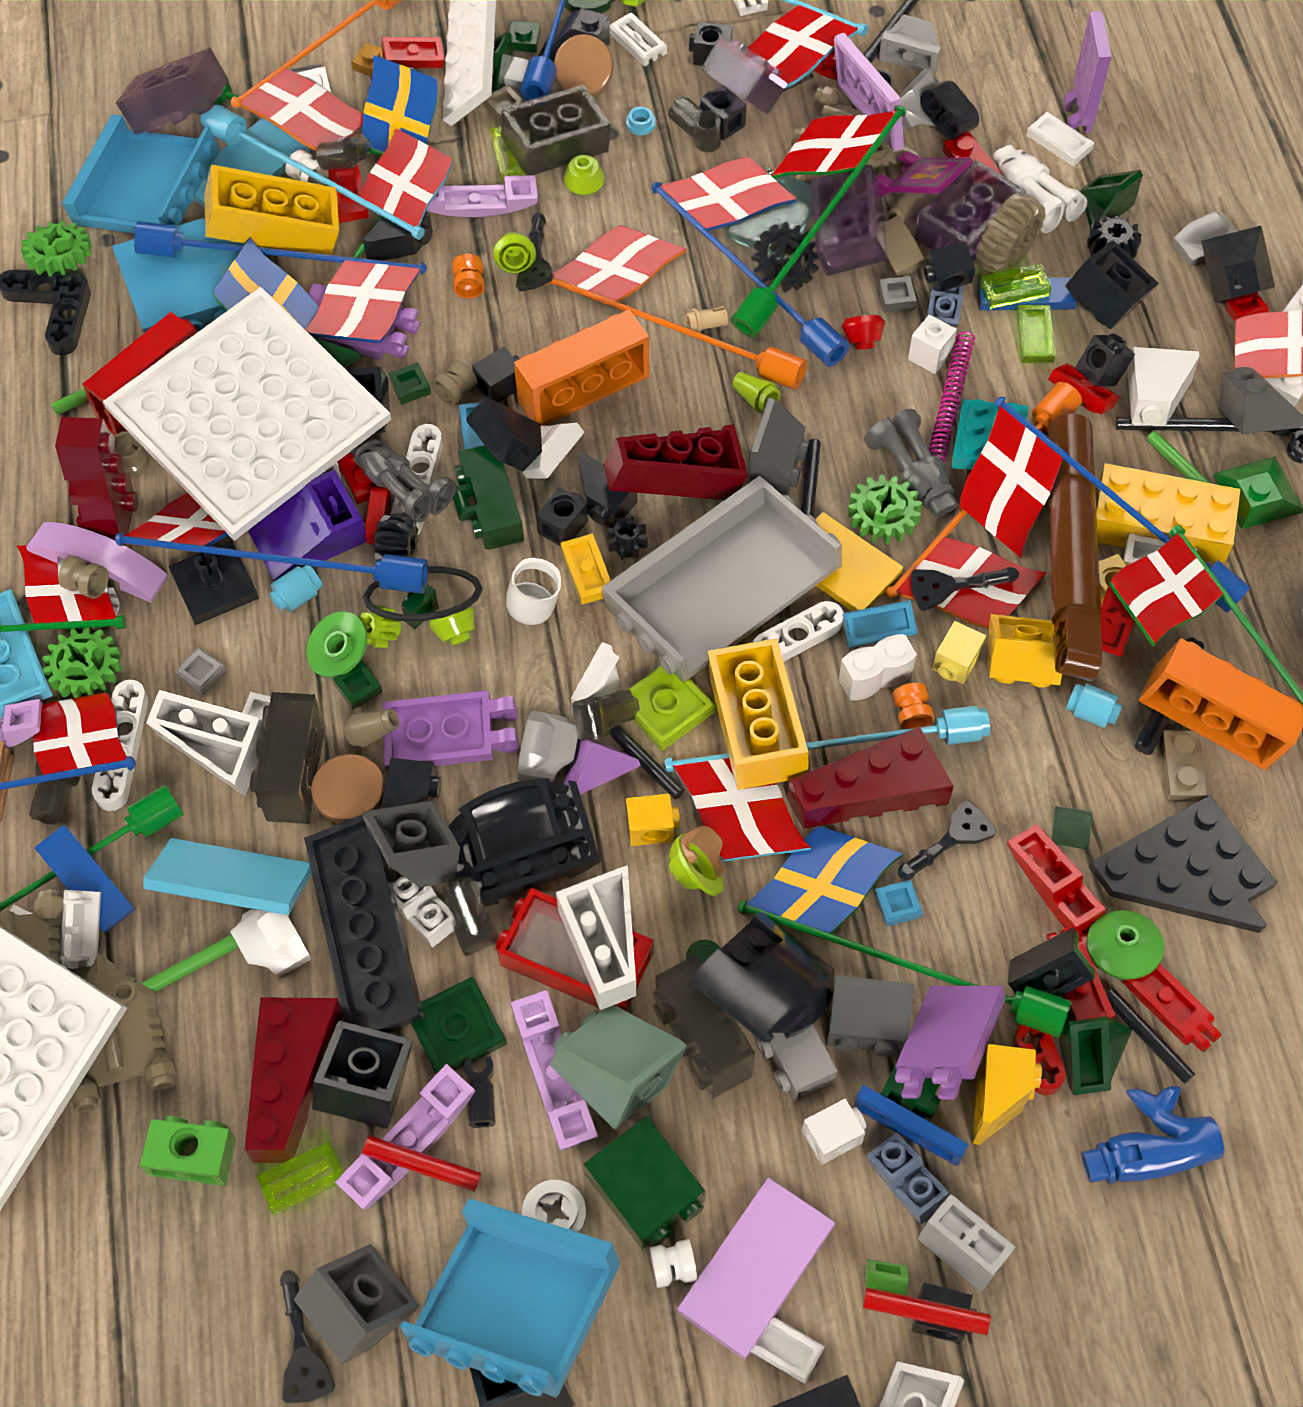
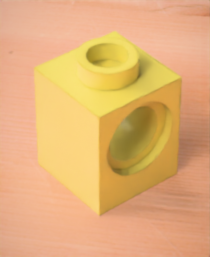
M954 621L936 652L932 670L938 672L944 679L957 681L964 685L982 653L986 635Z

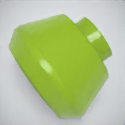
M579 155L570 161L564 173L563 181L566 188L571 192L586 196L595 193L603 186L605 175L595 158L588 155Z
M509 232L504 234L496 243L493 249V258L495 264L502 271L518 274L528 269L534 263L536 250L534 244L526 236L518 232Z
M470 606L459 613L444 618L430 620L429 627L443 643L450 641L452 646L459 645L470 640L471 636L469 633L475 630L474 609Z

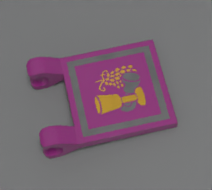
M905 151L896 158L897 161L901 160L906 163L899 170L901 175L893 181L885 175L878 174L869 182L879 186V189L873 192V196L877 199L882 198L888 192L941 193L973 164L972 158H920L912 152Z

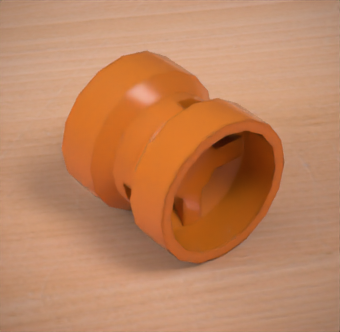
M474 254L457 256L452 262L455 294L466 299L479 297L485 290L484 277L482 276L484 272L482 259Z
M909 683L894 690L892 697L894 705L901 711L898 714V720L903 730L919 726L927 727L934 722L933 709L927 704L929 694L925 684Z

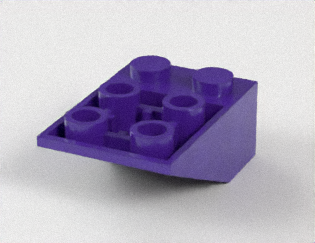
M335 470L314 478L300 491L248 530L259 553L323 561L366 543L363 520ZM263 560L274 582L297 566L301 568L305 566Z

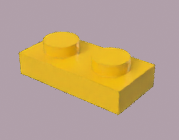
M593 534L561 542V552L581 605L604 599L602 587L611 580Z

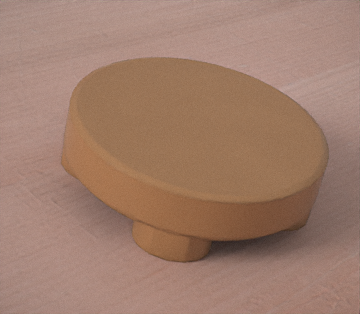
M586 34L576 35L566 40L559 48L554 61L557 68L556 78L559 84L567 92L578 97H591L602 94L611 81L614 72L612 51L598 38Z
M356 754L336 756L325 762L316 772L311 786L316 808L325 818L336 825L360 816L365 811L379 809L385 789L384 779L378 766L370 759Z

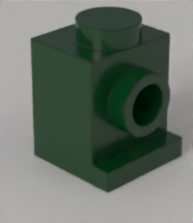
M895 1066L880 1094L922 1118L926 1116L932 1119L942 1100L936 1095L940 1084H933L932 1078H925L921 1094L918 1098H902L901 1093L905 1083H896L897 1069Z

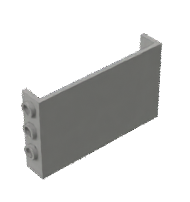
M758 476L604 585L602 593L606 609L615 616L620 628L626 633L630 631L637 638L639 645L646 653L652 652L668 674L672 675L674 673L684 683L708 665L707 651L734 646L842 566V546L838 538L831 533L827 534L818 526V523L810 514L805 515L799 510L789 496H783L766 480Z

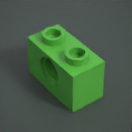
M166 1116L164 1121L151 1119L140 1167L149 1177L226 1186L236 1139L225 1124L217 1121H204L203 1125L188 1124V1120L177 1116ZM198 1142V1147L193 1154L181 1156L182 1148L187 1143Z

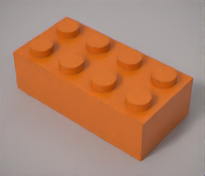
M629 309L620 314L612 315L607 320L592 327L583 328L568 338L555 341L548 347L533 354L523 356L514 362L518 403L528 418L540 423L541 426H545L648 378V334Z
M1182 638L1175 643L1153 668L1138 699L1141 703L1188 729L1199 733L1201 736L1264 771L1296 744L1303 728V705L1297 699L1269 687L1263 680L1247 675L1235 668L1230 662L1218 659L1202 650L1199 645L1187 642Z

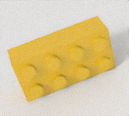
M211 164L204 192L205 237L245 244L251 237L257 246L332 255L339 233L336 187Z
M1107 463L1104 464L1099 480L1170 539L1173 538L1170 530L1176 525H1182L1186 531L1185 537L1194 548L1198 549L1197 553L1205 563L1209 561L1213 565L1219 560L1222 564H1225L1234 544L1240 489ZM1097 488L1098 543L1125 548L1129 533L1160 540Z
M777 638L707 651L709 678L737 790L789 781L808 773V749Z

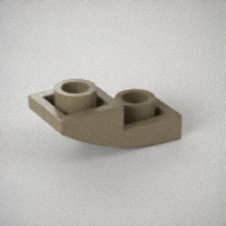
M900 216L871 229L874 240L885 254L887 263L897 277L911 274L917 268L926 264L919 247Z

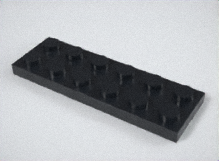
M363 814L305 837L304 840L344 1021L387 1033L424 1019L388 864L366 825Z

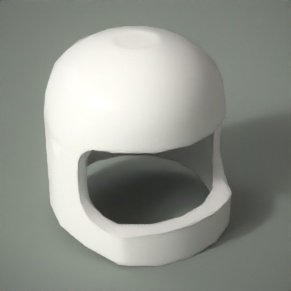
M523 559L512 573L506 594V608L510 616L526 625H537L546 621L555 608L561 589L559 569L543 559ZM522 570H541L548 573L554 579L555 593L551 595L547 589L536 583L523 582L515 585L514 581Z

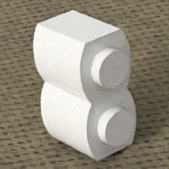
M906 635L888 636L880 640L874 647L858 648L848 653L841 662L839 682L849 700L866 699L878 692L880 688L895 687L906 682L912 676L917 654Z

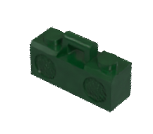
M485 445L458 451L460 465L454 466L459 486H456V492L452 499L458 519L460 521H471L475 539L482 538L485 549L490 550L524 541L522 520L503 462L495 459ZM473 496L475 505L468 506L466 497Z

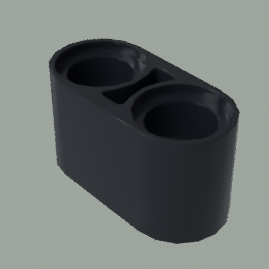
M944 81L925 90L921 94L920 103L922 109L946 138L955 139L978 126L979 114L977 109L953 81Z

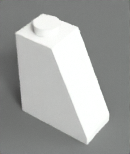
M1133 347L1132 351L1135 353V356L1127 370L1131 422L1138 425L1165 426L1193 380L1199 352Z

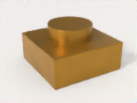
M365 42L351 61L353 71L371 77L373 74V55L383 58L382 48Z

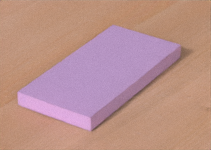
M842 33L835 36L834 45L838 86L862 115L895 111L897 106H901V98L847 35ZM902 116L884 139L894 152L904 148Z
M768 1177L679 1305L677 1313L745 1361L769 1326L772 1318L775 1317L835 1227V1222Z

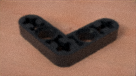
M15 269L7 270L0 274V292L5 300L53 304L45 332V339L51 352L55 355L62 356L72 353L78 345L91 296V290L86 278L78 273L62 275L60 272H55L52 276H49L47 271L37 274L36 271ZM49 283L52 285L47 291H36L37 287L41 284ZM66 310L76 311L75 315L70 318L60 317ZM62 329L64 330L65 335H66V337H63V338H62V336H63V331H62Z

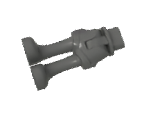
M904 409L895 415L893 422L889 417L882 419L866 433L864 441L867 447L872 450L886 447L890 451L902 472L900 476L901 483L909 482L908 490H917V499L922 502L925 509L930 508L935 517H940L956 509L958 503L953 497L955 490L950 485L947 468L939 456H933L923 441L919 432L921 417L915 409ZM900 437L906 438L918 461L913 460Z
M367 438L350 451L354 455V462L362 468L365 475L377 486L386 487L404 506L405 514L413 521L421 523L426 521L429 513L434 516L440 514L455 495L456 484L448 477H440L431 485L425 483L409 467L410 462L405 456L398 454L386 445H382V442L378 439L370 440Z

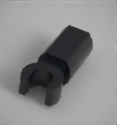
M491 1056L486 1057L485 1070L475 1072L472 1070L471 1058L465 1060L464 1070L468 1080L471 1081L469 1085L475 1090V1093L468 1102L469 1126L472 1128L492 1127L496 1123L494 1085L489 1082L494 1075L493 1060Z

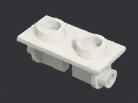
M64 890L60 960L61 965L65 968L92 967L98 955L101 892Z

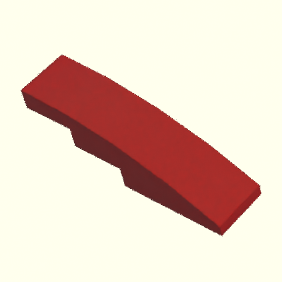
M1035 824L1008 840L1007 846L1027 878L1064 929L1075 928L1078 932V940H1083L1087 949L1088 932L1092 924L1099 917L1106 914V908L1082 883V872L1040 826Z

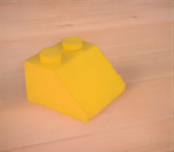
M990 614L987 653L989 678H994L996 681L1005 684L1024 681L1042 688L1049 687L1050 684L1060 685L1062 674L1055 671L1054 625L1052 620Z
M993 1044L987 1045L976 1075L972 1144L981 1145L1021 1113L1028 1100H1033L1035 1088L1040 1087L1042 1075L1041 1064H1035L1036 1050Z

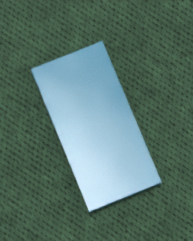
M264 118L260 119L246 132V134L288 157L299 149L310 152L309 147L301 144ZM244 139L236 145L226 146L211 163L212 165L277 177L286 171V162ZM211 165L205 180L201 182L194 201L204 208V192Z
M12 590L0 593V625L25 624ZM28 631L0 632V717L4 716L5 705L37 699L44 700L53 696Z
M171 838L144 876L143 884L146 890L289 915L312 872L309 862Z

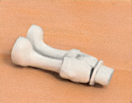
M1007 145L994 153L993 159L998 163V169L1007 179L1009 186L1017 193H1025L1032 196L1045 207V220L1043 221L1041 232L1049 233L1053 231L1060 223L1062 216L1067 221L1072 222L1078 219L1087 207L1086 197L1078 190L1068 188L1050 176L1049 168L1045 164L1040 163L1036 157L1026 154L1022 149L1016 150L1012 145Z

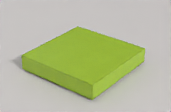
M662 666L617 697V704L661 752L716 712V705L690 678L683 683L674 673L672 675L668 674Z

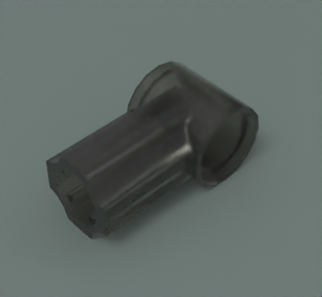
M680 96L675 99L673 105L668 110L669 118L694 138L695 147L702 152L717 150L721 145L720 116L714 111H704L689 98Z
M354 132L332 142H321L316 152L318 165L322 170L353 169L357 162L367 158L368 152L371 151L370 140L365 138L362 132Z
M619 690L603 697L584 698L572 703L579 740H591L610 734V728L634 720L637 712L640 711L638 698L634 697L630 690Z
M37 761L35 775L41 776L43 774ZM81 776L37 783L29 810L30 817L43 824L56 825V823L62 822L71 787L78 785Z
M472 876L460 877L442 887L445 900L455 922L453 929L464 956H469L496 945L499 935L491 915L484 908L474 878Z

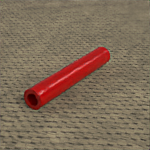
M371 1135L367 1136L361 1153L475 1192L481 1176V1172Z
M868 1287L865 1290L864 1309L988 1335L991 1314Z

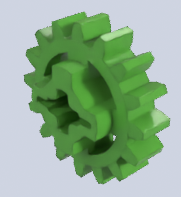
M60 221L59 224L48 222L46 228L36 226L37 232H27L28 239L21 241L23 247L21 252L24 262L27 263L29 269L35 268L37 274L47 271L49 276H52L55 272L65 275L66 269L78 270L76 264H86V257L92 255L89 234H86L84 227L77 228V224L74 222L69 226L65 225V221Z
M881 474L877 482L868 477L865 486L858 483L855 493L850 494L847 514L848 517H852V528L861 527L859 534L861 537L866 536L868 533L871 534L873 543L879 537L884 539L885 544L890 543L891 537H895L899 542L903 541L904 532L912 535L914 526L918 525L920 521L922 502L917 501V490L908 492L910 483L897 484V476H893L891 481H886L884 475Z
M89 627L84 628L82 634H78L75 628H72L70 630L71 636L68 638L59 634L57 637L60 643L47 646L52 655H46L42 658L46 665L42 670L51 688L54 691L59 690L64 698L69 696L71 692L74 698L82 697L83 693H87L88 696L95 695L94 691L97 689L106 693L108 691L105 685L106 682L116 683L117 678L114 672L122 671V666L119 662L122 656L111 636L106 638L101 629L97 630L93 635Z

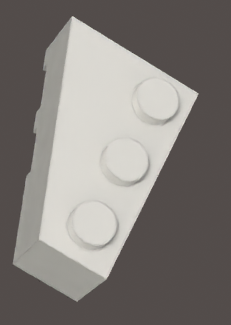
M159 690L146 722L160 738L244 797L246 796L270 732L259 717Z
M628 865L556 892L558 911L600 1010L636 996Z

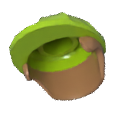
M700 826L687 833H681L675 839L669 852V871L674 876L675 881H678L686 889H701L709 895L716 896L723 891L722 875L726 868L719 862L723 845L722 840L713 829L708 826Z

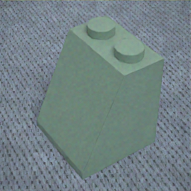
M612 1005L600 1013L596 1010L590 1013L584 1019L580 1028L574 1033L569 1030L561 1035L554 1044L556 1051L550 1066L616 1130L668 1088L687 1045L682 1040Z

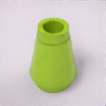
M743 371L739 372L732 381V388L757 412H764L768 398L775 399L777 402L780 400V391L777 389L776 384L746 374Z

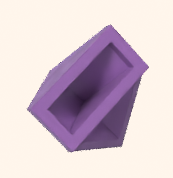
M579 734L574 760L567 765L564 785L569 786L568 780L576 781L581 795L641 765L639 760L630 754Z

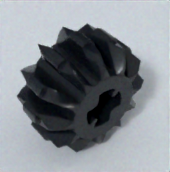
M1117 214L1112 219L1103 215L1100 221L1094 222L1091 226L1087 238V248L1090 249V257L1114 240L1134 259L1138 254L1142 241V234L1138 232V224H1129V217L1122 220L1118 218Z
M401 514L383 515L377 524V531L374 534L375 560L382 561L384 554L415 558L419 542V530L416 526V521Z

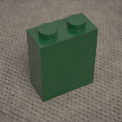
M647 1116L583 1163L584 1175L642 1250L650 1243L652 1246L661 1244L672 1234L670 1228L681 1219L685 1222L692 1220L704 1208L702 1203L705 1201V1189Z

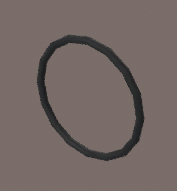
M428 566V573L451 574L472 582L475 587L472 597L460 605L443 611L424 614H398L381 610L372 604L370 596L375 589L380 587L379 581H375L368 586L363 595V600L366 608L380 617L397 621H426L444 618L464 611L478 601L483 588L479 579L465 570L446 566Z

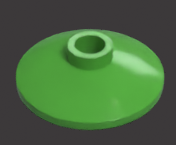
M346 611L335 612L322 619L313 629L307 643L306 656L311 669L326 678H334L337 675L346 674L351 671L361 660L367 646L368 635L364 622L355 614Z
M1120 910L1104 914L1092 924L1087 936V950L1093 963L1104 973L1119 979H1138L1147 976L1158 967L1164 954V940L1160 930L1150 919L1136 912ZM1120 936H1129L1134 940L1127 942Z

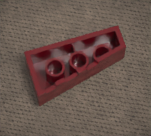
M61 417L55 448L64 480L69 481L71 505H78L77 527L93 531L115 541L118 533H124V535L129 533L132 512H136L138 509V494L133 492L130 475L125 473L123 468L122 455L116 451L114 435L109 433L103 418Z
M734 424L724 425L722 430L712 431L711 427L699 428L696 433L683 434L682 430L670 431L668 436L658 437L655 433L617 437L603 464L609 491L726 500L741 489L748 477Z
M919 726L789 780L787 800L802 828L806 829L848 822L850 818L868 815L869 818L882 816L884 812L902 809L904 812L918 810L920 806L935 804L936 807L949 805L954 785Z
M260 997L244 1149L253 1163L293 1162L309 1116L308 1110L313 1099L314 1079L338 1020L342 1021L343 1018L338 998Z

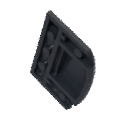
M549 778L518 781L490 790L458 809L461 814L448 827L460 846L455 881L452 882L460 910L500 904L499 899L566 876L572 879L601 862L576 781L568 780L569 786L550 783Z
M760 912L754 915L750 923L721 949L718 948L692 976L689 982L762 1042H771L774 1038L773 1033H783L786 1039L804 1032L819 1019L832 997L834 969L764 912Z

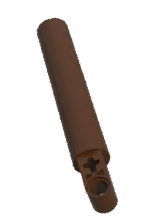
M1072 413L1054 418L1048 425L1047 437L1095 476L1093 426L1090 420L1082 415ZM1063 459L1049 496L1055 671L1093 681L1097 677L1102 663V618L1096 487Z

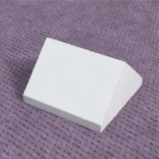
M897 1361L880 1407H955L964 1379L960 1376Z

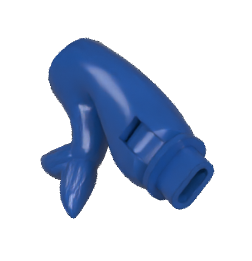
M1179 1086L1164 1088L1157 1095L1141 1089H1129L1126 1093L1137 1108L1149 1117L1160 1131L1172 1138L1139 1132L1123 1133L1109 1138L1105 1143H1097L1096 1149L1081 1152V1159L1090 1183L1106 1180L1110 1185L1114 1184L1115 1180L1117 1182H1131L1161 1178L1223 1158L1224 1143L1220 1129L1211 1116L1187 1118L1174 1114L1173 1110L1181 1092V1087Z

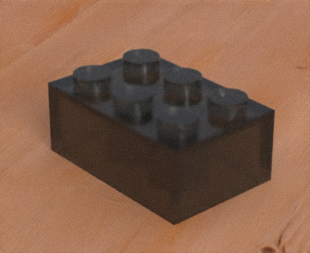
M584 85L501 109V138L526 176L536 175L567 165L574 157L579 155L593 157L609 152L611 124Z
M271 692L269 705H264L262 712V724L265 727L264 737H259L257 740L256 756L259 759L258 770H253L251 773L250 789L251 792H255L257 807L262 809L266 821L310 824L314 801L311 786L320 765L325 724L315 694Z
M694 955L655 976L656 990L652 993L656 1004L653 1005V1009L660 1023L663 1026L669 1024L675 1035L674 1037L682 1040L687 1045L682 1058L687 1056L694 1067L690 1072L697 1087L701 1091L706 1089L713 1099L752 1078L755 1051L737 1021L689 982L702 966L698 956Z

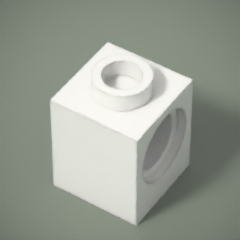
M928 315L912 335L908 360L936 374L952 354L957 329Z
M843 1099L805 1119L802 1133L818 1161L823 1165L862 1144L865 1136L864 1129L867 1126L858 1108L853 1107L851 1109L847 1100Z

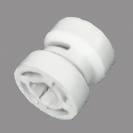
M296 150L289 157L328 178V167L320 160H314L313 156L306 150ZM286 163V174L292 179L324 185L322 182Z
M689 1239L677 1241L673 1247L665 1248L663 1245L649 1247L657 1288L669 1286L675 1280H682L684 1283L697 1281L694 1256Z

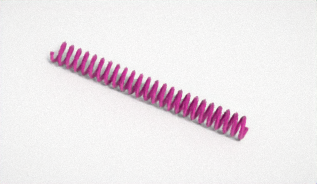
M966 331L959 333L956 337L952 360L950 361L947 380L945 381L942 400L940 401L938 416L936 417L937 421L935 422L929 447L930 453L933 456H939L943 459L944 463L946 462L945 458L950 446V437L954 430L955 416H957L959 401L961 400L963 385L965 384L964 380H966L969 360L971 359L970 355H972L976 338L973 333ZM962 334H969V335L972 336V339H971L970 337H965V336H964V337H960V336H961ZM961 339H968V340L971 342V344H970L969 342H965V341H962V342H961L960 340H961ZM937 436L942 438H948V440L937 438ZM938 441L940 443H946L947 445L945 446L943 444H936L935 442Z

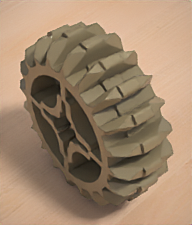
M1023 193L1015 194L1007 199L1005 204L1000 206L999 211L993 216L990 224L987 225L985 233L981 236L982 240L978 244V251L976 252L977 264L992 276L995 275L998 278H1002L1006 274L1009 275L1028 255L1031 247L1034 246V242L1039 236V232L1043 227V221L1045 220V207L1037 199Z

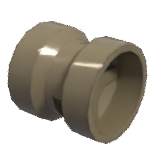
M455 360L448 366L447 373L439 374L432 381V387L438 397L451 406H454L461 400L464 391L469 392L477 385V378L473 371L460 360Z
M128 431L116 434L114 436V446L117 453L122 455L125 473H129L130 478L142 475L149 467V458L144 447Z
M70 556L63 562L58 580L60 586L72 592L79 590L83 596L96 599L105 591L109 580V573L107 568L96 563L88 564L83 558Z

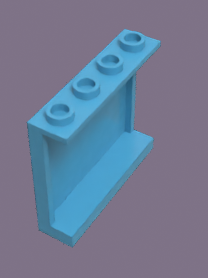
M112 114L62 204L72 223L74 222L78 226L135 234L137 221L179 226L182 224L189 205L194 201L201 182L205 180L213 159L217 157L218 144L208 126H205L198 139L129 130L123 115Z
M205 218L178 226V232H182L184 239L245 246V243L205 237ZM134 239L112 246L144 333L169 312L174 313L180 319L185 318L189 320L196 328L197 333L226 312L216 301L212 292L240 252L183 246L182 252L177 251L176 257L173 258L136 254Z
M469 1198L462 1210L468 1226L415 1325L405 1321L400 1325L409 1341L408 1346L414 1352L424 1357H430L431 1354L443 1357L450 1365L458 1369L466 1370L468 1367L480 1370L484 1376L492 1381L503 1383L504 1380L517 1383L522 1390L531 1395L541 1396L542 1393L557 1398L621 1265L613 1243Z

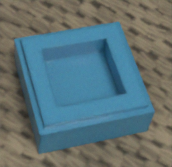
M911 879L875 889V897L886 927L922 917L923 911Z

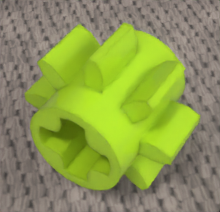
M375 605L381 610L395 613V609L385 608V605ZM371 611L370 613L362 612L359 617L367 629V644H372L374 648H388V640H397L401 630L400 621L380 617Z

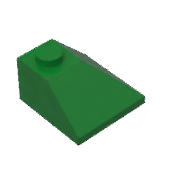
M1276 457L1219 471L1213 475L1217 485L1240 489L1236 521L1241 530L1303 513V506Z

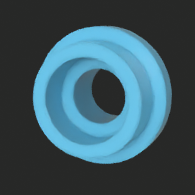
M636 107L627 116L626 127L635 135H647L655 129L656 118L650 109Z

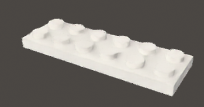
M450 0L442 119L450 126H453L491 96L496 0Z

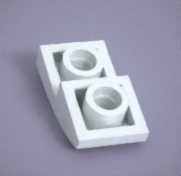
M403 875L392 883L399 913L432 948L462 925L457 915L436 896L431 886L418 887Z

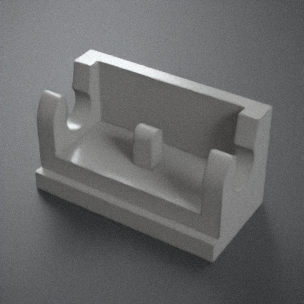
M952 1194L948 1196L928 1220L917 1240L981 1293L1016 1248Z

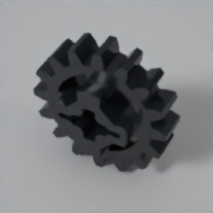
M788 221L781 224L780 229L776 223L772 224L768 228L769 232L764 230L759 235L760 240L753 244V248L759 251L751 256V260L759 262L754 272H762L764 274L761 279L763 282L768 280L773 282L789 260V258L777 259L781 255H793L810 231L804 234L800 233V224L790 229ZM817 241L809 242L777 288L782 285L783 292L787 293L793 286L797 291L803 287V283L807 284L813 279L810 273L814 274L819 269L813 262L821 257V254L813 252V248L818 245ZM768 247L771 249L770 257L767 256ZM802 257H804V265H803V267H802V265H801V263H800Z

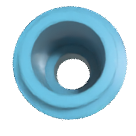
M305 565L302 568L297 566L271 584L272 592L269 593V596L280 611L285 608L291 613L318 595L317 590L322 588L323 585L311 566Z
M1077 683L1070 696L1066 710L1074 712V717L1105 729L1108 723L1115 725L1123 705L1116 703L1118 695L1087 683L1085 686Z

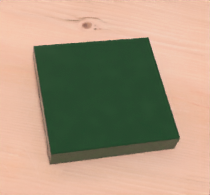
M473 976L422 1001L424 1019L411 1023L435 1074L446 1064L456 1071L464 1067L466 1059L471 1058V1062H474L507 1045V1040Z

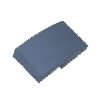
M932 284L927 316L931 315L950 326L958 327L964 286L939 292L935 291Z
M897 1132L866 1155L867 1160L884 1183L920 1224L929 1219L950 1195V1192L924 1167L922 1157Z

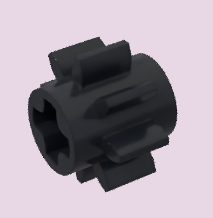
M633 516L621 520L616 518L615 527L607 528L606 530L607 539L609 540V552L616 551L622 560L633 556L638 558L640 547H648V537L645 536L646 525H639Z

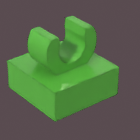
M867 1259L865 1288L907 1295L909 1282L908 1266Z

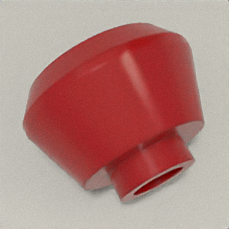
M880 315L855 316L846 318L841 328L849 344H855L856 350L875 348L874 342L881 341L885 320Z

